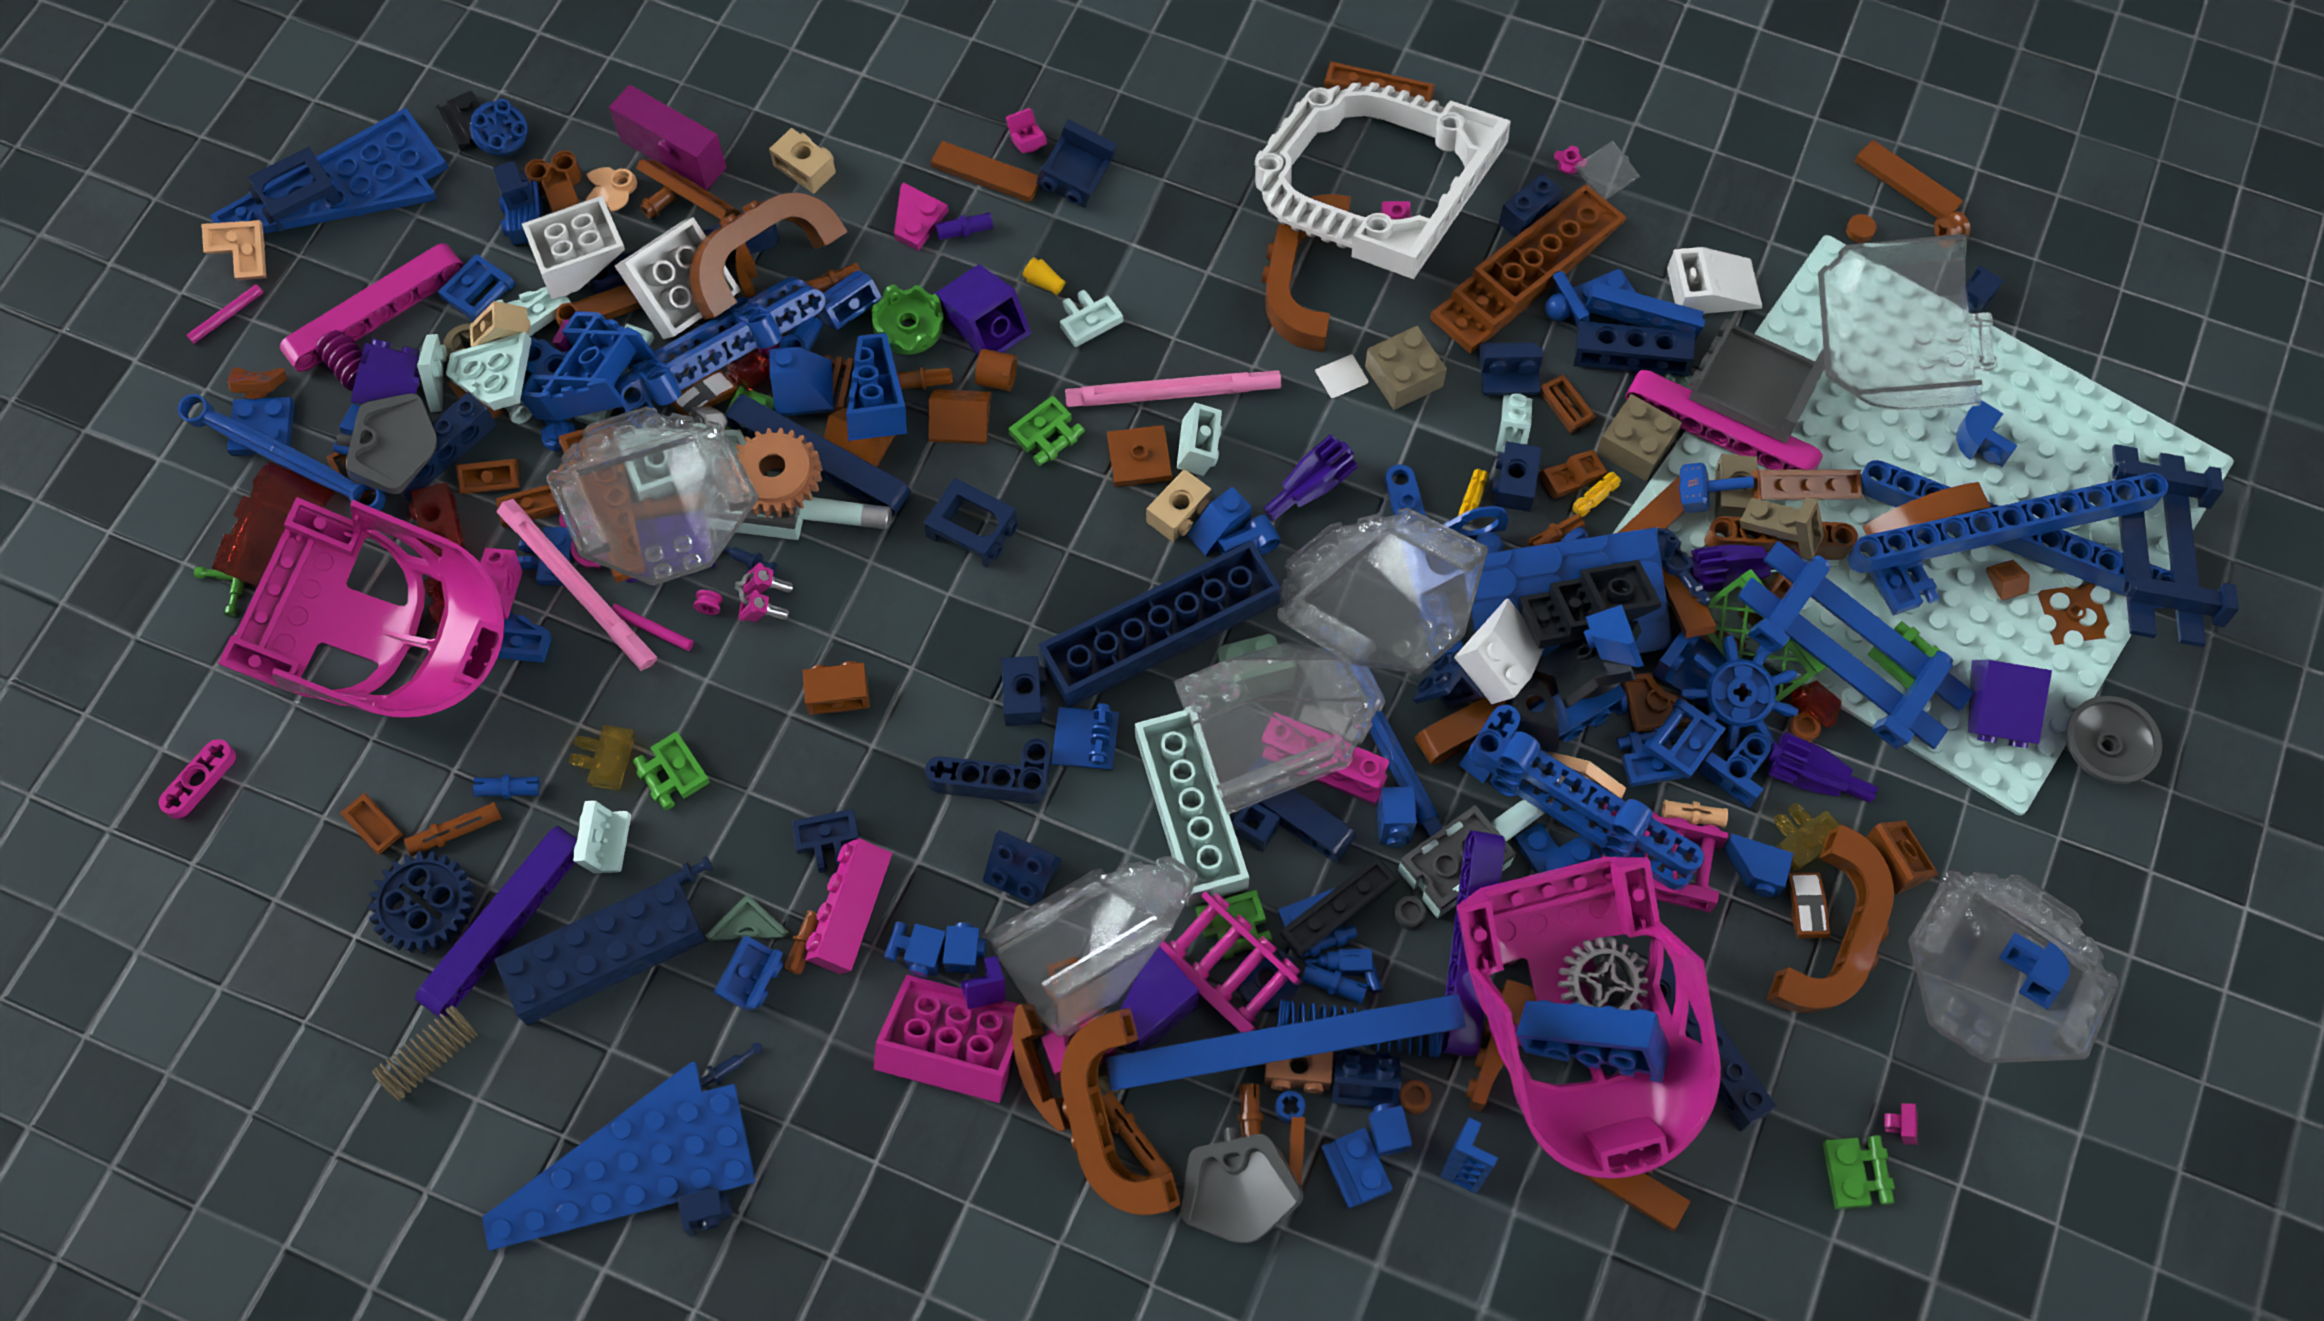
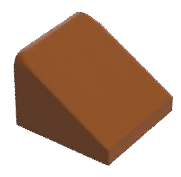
M2014 560L1986 568V573L2000 599L2006 600L2028 592L2030 575Z

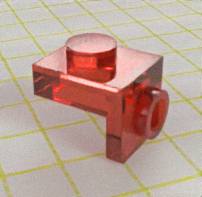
M754 351L749 353L740 362L734 360L726 365L728 370L726 374L730 381L735 385L740 384L750 391L770 375V361Z
M1816 680L1795 689L1791 695L1790 705L1798 709L1797 714L1807 711L1822 725L1829 728L1837 723L1842 701Z

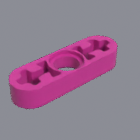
M221 739L212 740L207 743L159 798L160 809L173 819L187 816L233 765L236 759L235 750L226 741ZM217 751L225 754L221 759L214 756ZM207 763L209 766H212V771H210L204 764ZM204 772V781L200 785L191 786V777L195 773ZM185 787L187 790L191 792V794L188 795L186 792H183L182 789ZM174 799L180 801L181 804L180 806L176 807L173 806L171 802Z

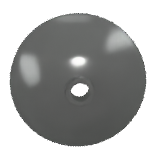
M2116 696L2095 697L2082 703L2068 720L2066 741L2072 757L2085 772L2101 781L2112 784H2129L2139 781L2153 771L2161 758L2162 738L2155 721L2143 708L2132 701ZM2102 744L2108 746L2110 751L2105 750Z

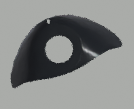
M1532 675L1514 698L1505 700L1504 705L1514 707L1520 715L1517 732L1521 731L1535 738L1540 744V750L1555 752L1559 748L1558 716L1555 702L1543 681L1537 676ZM1532 695L1541 696L1546 702V707L1541 712H1532L1527 708L1526 700Z

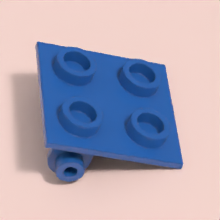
M1098 704L1094 710L1058 707L1051 764L1113 770L1119 712L1109 710L1110 706L1108 704Z

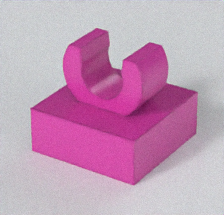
M1901 1103V1115L1884 1114L1886 1132L1901 1133L1903 1144L1917 1145L1918 1112L1916 1105Z

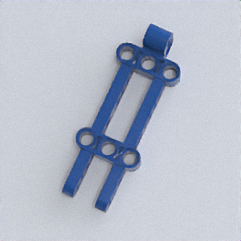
M797 277L786 278L752 298L742 297L736 299L737 303L728 308L727 312L654 351L657 356L655 359H631L628 366L630 371L620 376L614 386L626 402L624 406L619 407L625 420L641 433L652 432L656 429L659 419L651 400L658 405L670 404L681 397L682 389L757 347L766 349L776 345L781 341L782 333L823 310L826 301L824 294L818 289L808 286L806 282ZM793 285L800 287L796 292L790 294L793 291ZM779 292H781L782 294H784V295H786V296H784V297L782 298V296L779 294ZM810 294L816 297L813 299L812 306L805 304L809 301L808 296ZM769 298L775 301L771 306L766 307L769 305ZM791 311L788 313L789 319L786 320L782 317L784 313ZM722 325L723 327L727 328L724 330V332L718 334L719 326ZM742 338L739 341V347H735L734 345H732L736 340ZM697 339L702 342L699 346L692 348L695 346L694 340ZM680 347H684L687 350L685 351L686 353H684L680 349ZM714 352H717L714 355V361L711 362L709 359H707L709 355L713 354ZM673 353L676 357L672 361L667 362L670 360L669 354ZM701 360L700 363L703 365V368H701V366H700V364L698 363V361ZM690 366V374L686 376L682 372ZM633 387L632 394L624 398L625 391ZM636 408L640 409L643 412L641 414L643 419H641L638 411L635 410Z
M1501 705L1492 712L1476 737L1472 749V758L1478 765L1493 773L1490 782L1498 792L1508 797H1514L1515 794L1598 844L1601 853L1605 857L1645 858V854L1651 855L1654 859L1650 861L1653 879L1670 889L1681 890L1689 884L1693 873L1699 869L1704 860L1703 851L1697 844L1652 818L1653 813L1645 804L1634 799H1629L1627 802L1541 751L1540 744L1535 738L1521 731L1516 732L1520 722V715L1514 707ZM1504 721L1507 724H1505L1500 734L1497 728ZM1480 745H1491L1495 751H1484ZM1534 762L1538 764L1535 768H1533ZM1546 767L1552 770L1548 776L1542 773V770H1545ZM1563 775L1565 776L1563 782H1561L1560 784L1558 783V781L1560 779V776ZM1526 781H1529V782H1530V784H1528V786L1525 785V782H1526ZM1574 784L1580 787L1576 793L1570 790V787ZM1534 787L1541 788L1543 792L1539 795L1534 794ZM1551 796H1554L1555 799L1551 805L1548 801L1551 799ZM1602 801L1608 804L1605 810L1598 807V804ZM1562 804H1567L1571 809H1568L1566 812L1562 811ZM1613 811L1617 812L1615 817L1611 815ZM1591 820L1598 823V826H1595L1594 829L1588 826ZM1604 828L1608 829L1606 834L1602 832ZM1646 830L1650 832L1648 837L1644 835ZM1658 835L1664 837L1663 844L1661 845L1655 842L1654 839ZM1675 843L1678 845V847L1673 853L1671 849ZM1636 847L1640 849L1638 853L1634 851ZM1687 852L1693 855L1690 862L1683 859V855H1686ZM1664 863L1666 866L1661 872L1658 869ZM1673 871L1681 873L1682 877L1675 880L1672 878Z

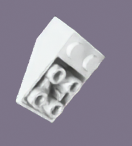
M1704 247L1674 249L1667 270L1675 304L1703 311V314L1762 308L1751 259Z

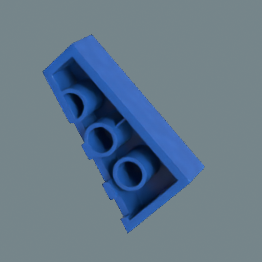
M887 333L858 336L854 359L855 365L852 371V385L849 392V406L846 413L848 441L906 434V406Z
M1620 685L1603 695L1580 699L1569 708H1565L1558 690L1555 692L1556 695L1552 697L1557 709L1559 740L1562 739L1563 742H1570L1580 737V734L1585 730L1584 727L1588 725L1597 728L1605 724L1606 719L1613 712H1616L1618 716L1628 712L1627 696ZM1540 699L1529 707V710L1532 712L1543 711L1546 707L1545 700Z
M1526 1000L1516 1034L1526 1053L1568 1062L1570 1057H1574L1587 1067L1599 1069L1601 1064L1620 1068L1619 1074L1631 1077L1634 1076V1071L1651 1075L1650 1081L1661 1084L1670 1052V1047L1657 1014L1645 1009L1633 1011L1617 1009L1612 1006L1601 1008L1585 1006L1580 1003H1571L1569 1005L1553 1003L1548 1000H1540L1538 1002Z

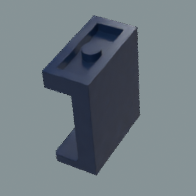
M1068 119L1046 164L1041 167L1036 183L1041 185L1046 191L1054 192L1066 198L1070 203L1086 208L1113 159L1117 144Z

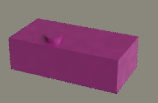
M630 84L609 106L621 142L647 157L659 161L705 190H708L727 168L716 133Z

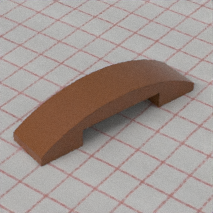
M1974 482L1940 490L1905 503L1880 515L1862 527L1865 535H1870L1991 507L1980 483Z
M1020 1004L1016 1006L1014 1013L1013 1045L1017 1067L1024 1087L1037 1110L1051 1126L1059 1132L1072 1131L1070 1122L1063 1112L1064 1098H1053L1034 1043V1039L1044 1035L1034 1004Z

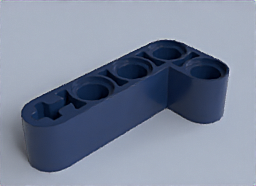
M1040 738L1028 740L1022 749L1020 765L942 756L934 757L926 764L925 774L930 789L939 794L1035 804L1041 802L1047 794L1051 770L1050 747L1045 740ZM1034 753L1045 755L1037 761L1029 758ZM940 772H945V773H942L941 778H936V777H939ZM974 774L978 776V779L974 782L968 783L964 781V778L968 775ZM999 778H1007L1009 780L1004 786L994 784ZM1031 781L1040 783V786L1036 789L1030 790L1025 787Z
M1259 756L1240 781V797L1245 802L1247 799H1250L1280 816L1279 826L1326 858L1338 862L1357 837L1354 830L1281 781V771L1267 758Z

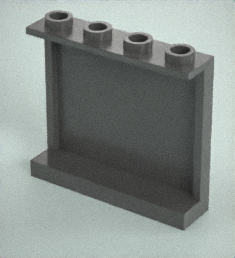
M1736 310L1731 321L1725 319L1718 333L1722 337L1716 335L1709 348V352L1712 355L1709 353L1705 354L1699 366L1702 372L1696 370L1689 384V386L1693 387L1689 399L1786 444L1832 353L1821 349L1816 361L1806 358L1736 326L1735 323L1740 314Z

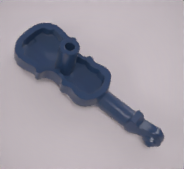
M1657 528L1662 566L1665 571L1670 575L1677 576L1688 589L1690 595L1697 597L1699 604L1702 606L1709 605L1711 597L1703 590V585L1698 583L1690 574L1694 564L1693 560L1687 556L1686 552L1679 549L1682 542L1679 541V538L1672 531Z

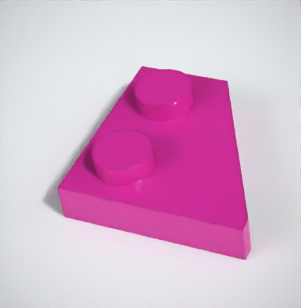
M902 183L894 230L895 239L919 251L936 229L935 224L940 223L948 213V205Z

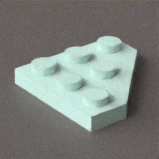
M522 332L451 353L446 375L453 383L466 392L471 393L475 398L493 410L518 404L521 399L532 339L526 332Z

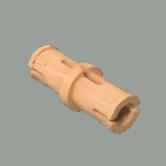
M1664 800L1661 817L1668 819L1683 818L1689 821V824L1713 825L1725 828L1728 821V809L1702 806L1700 802L1693 801L1692 804Z

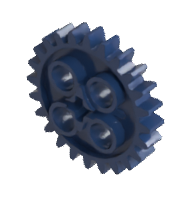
M421 851L417 852L416 860H412L406 854L404 855L405 864L400 865L394 860L392 862L394 867L392 872L385 869L382 870L386 879L384 881H374L379 887V891L369 892V896L376 901L367 905V908L375 913L369 917V920L376 925L374 931L379 936L383 935L381 939L387 944L392 943V946L398 951L404 946L405 950L412 954L417 946L418 950L425 954L429 944L437 951L439 950L440 940L443 939L447 944L451 943L449 937L451 932L457 935L462 934L457 927L459 923L469 924V921L464 917V913L474 912V909L467 904V902L475 900L473 893L469 892L474 886L470 880H466L469 876L464 869L459 870L461 866L455 860L450 863V859L445 854L439 860L434 851L430 852L427 859ZM427 876L425 883L416 886L419 878ZM406 885L434 910L442 914V918H435L422 905L416 903L407 893L402 891L401 887ZM450 894V898L446 903L438 904L442 896ZM405 900L400 909L393 910L394 905L398 901ZM428 918L425 926L416 929V925L421 919Z

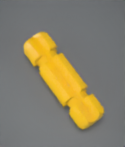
M1481 469L1474 470L1458 516L1478 508L1489 477L1487 471Z
M1609 472L1603 477L1602 481H1598L1584 494V497H1580L1574 502L1573 511L1581 515V517L1586 516L1591 511V508H1595L1610 495L1609 492H1613L1619 487L1621 483L1620 477L1614 472Z

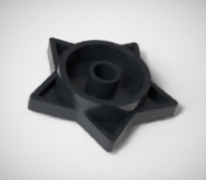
M1637 620L1629 622L1635 642L1642 632ZM1586 638L1560 644L1559 647L1539 659L1533 676H1537L1541 680L1557 684L1560 698L1565 708L1571 707L1580 699L1603 695L1622 682L1636 679L1632 666L1601 659L1597 648L1590 649Z

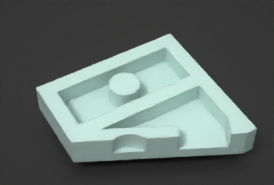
M543 287L538 291L519 294V300L507 304L527 307V318L531 324L528 335L531 336L556 319L555 312L560 305L571 302L566 296L552 300L547 287ZM502 299L497 300V302L504 303Z
M438 334L426 335L417 364L430 412H442L444 362L447 361V352L445 345L440 344Z

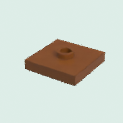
M1164 425L1107 432L1114 487L1172 480Z
M2083 584L2076 589L2069 587L2041 590L2038 593L2044 615H2050L2056 621V627L2050 632L2054 645L2064 644V636L2071 630L2081 633L2084 641L2106 638L2105 629L2109 626V622L2103 605L2095 603L2090 596L2091 591L2096 587L2095 584ZM2058 592L2064 593L2070 600L2069 606L2062 611L2054 609L2050 604L2051 597ZM2085 608L2092 609L2097 615L2096 622L2091 626H2084L2079 623V620L2083 619L2086 615ZM2082 610L2083 614L2081 616H2077L2078 613Z

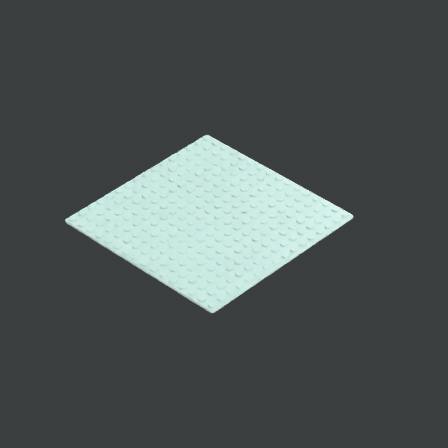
M1829 235L1822 237L1754 333L1813 361H1816L1821 349L1832 353L1791 436L1818 448L1822 452L1823 458L1817 470L1861 469L1862 473L1868 462L1881 460L1949 487L1979 482L1987 500L2002 506L2115 481L2112 479L2114 467L2112 447L2114 444L2138 448L2139 462L2159 465L2158 456L2162 452L2184 456L2186 471L2204 474L2209 466L2221 468L2222 480L2233 464V459L2229 455L1973 314L1964 312L1953 303ZM1978 398L2004 413L1993 431L2017 445V448L2002 468L1995 463L1987 461L1977 452L1971 460L1968 459L1957 445V429ZM1685 431L1613 534L1619 532L1678 476L1680 477V468L1684 464L1704 463L1710 481L1715 480V467L1721 454H1737ZM1757 464V468H1760L1761 470H1770L1766 467ZM1709 492L1710 507L1706 512H1685L1668 528L1682 542L1680 549L1686 552L1689 557H1692L1691 550L1706 547L1704 543L1705 535L1715 519V492ZM1863 494L1862 499L1818 500L1822 522L1848 523L1857 530L1858 539L1865 536L1863 525L1895 508ZM2162 497L2152 509L2144 511L2149 563L2170 570ZM2189 497L2192 528L2194 530L2206 508L2198 507L2197 498ZM1805 500L1767 502L1801 509ZM2119 517L2062 529L2122 552ZM1716 533L1718 536L1726 538L1723 534ZM1947 533L1950 537L1955 538L1952 534ZM1746 534L1750 539H1755L1752 535ZM1836 539L1838 542L1845 544L1842 540ZM1918 539L1921 543L1926 544L1925 541ZM1989 545L1923 560V568L1928 577L1933 578L1937 588L1935 590L1940 599L1929 604L1925 596L1920 595L1924 601L1920 607L1894 616L1869 572L1859 573L1854 571L1848 564V556L1842 560H1827L1830 563V570L1825 576L1892 629L1901 621L1910 628L1915 627L1921 632L1919 636L1932 647L1936 645L1941 651L1953 658V666L1949 673L1968 688H1970L1972 660H1994L2052 670L2039 744L2029 743L2027 749L2009 746V739L1997 737L1996 743L1977 740L1978 734L1968 733L1969 701L1962 711L1958 712L1934 693L1923 710L1949 730L1935 749H1931L1915 735L1909 744L1904 745L1908 750L2018 816L2023 815L2028 810L2067 744L2066 727L2070 716L2082 703L2095 697L2132 635L2129 633L2126 596L2096 585L2091 591L2090 596L2095 603L2103 605L2109 622V626L2105 629L2106 638L2084 641L2081 633L2071 630L2065 634L2064 644L2054 645L2050 632L2056 627V621L2052 616L2044 615L2038 593L2041 590L2061 587L2076 589L2080 585L2091 583L1997 546ZM1891 547L1893 550L1898 551L1896 547ZM1861 551L1864 556L1870 557L1867 553ZM1802 558L1807 563L1812 561V559ZM2014 560L2030 575L2029 590L2026 594L2002 600L1993 587L1986 573V568ZM1908 572L1913 583H1917L1912 572ZM1735 588L1728 593L1727 606L1739 608L1744 606L1745 603L1737 598L1741 588ZM1720 591L1707 592V593H1708L1709 596L1712 598V597H1714L1716 594H1718ZM2058 592L2051 597L2050 604L2054 609L2062 611L2069 606L2070 600L2067 595ZM1724 597L1717 601L1715 605H1723ZM1810 597L1799 614L1905 695L1908 689L1867 655L1874 646ZM1709 607L1708 609L1716 626L1720 627L1722 609ZM2085 608L2086 615L2083 619L2079 620V623L2084 626H2091L2096 622L2097 615L2092 609ZM1726 610L1725 628L1742 630L1743 619L1738 616L1739 611ZM2081 610L2077 616H2081L2083 611ZM1747 623L1746 630L1750 631L1753 626ZM1726 631L1739 640L1741 639V633ZM1745 634L1744 642L1747 645L1744 650L1756 653L1757 648L1761 645ZM1784 647L1774 653L1770 652L1769 655L1783 657ZM1788 649L1787 657L1795 658ZM1765 659L1764 662L1781 672L1782 660ZM1786 661L1785 671L1796 670L1798 675L1793 680H1797L1807 673L1799 662ZM1827 667L1802 684L1870 727H1873L1877 720L1888 716V714Z

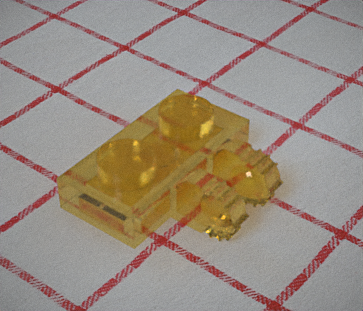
M603 725L599 741L591 737L577 736L574 745L581 749L596 751L594 759L587 755L571 754L569 762L572 765L590 769L587 779L589 786L620 791L636 734L632 729Z
M1793 803L1789 806L1790 815L1803 827L1798 830L1784 814L1775 816L1774 822L1783 835L1788 837L1779 843L1776 848L1794 853L1791 866L1797 872L1820 856L1828 832L1840 825L1827 810L1812 819L1803 807L1798 803Z

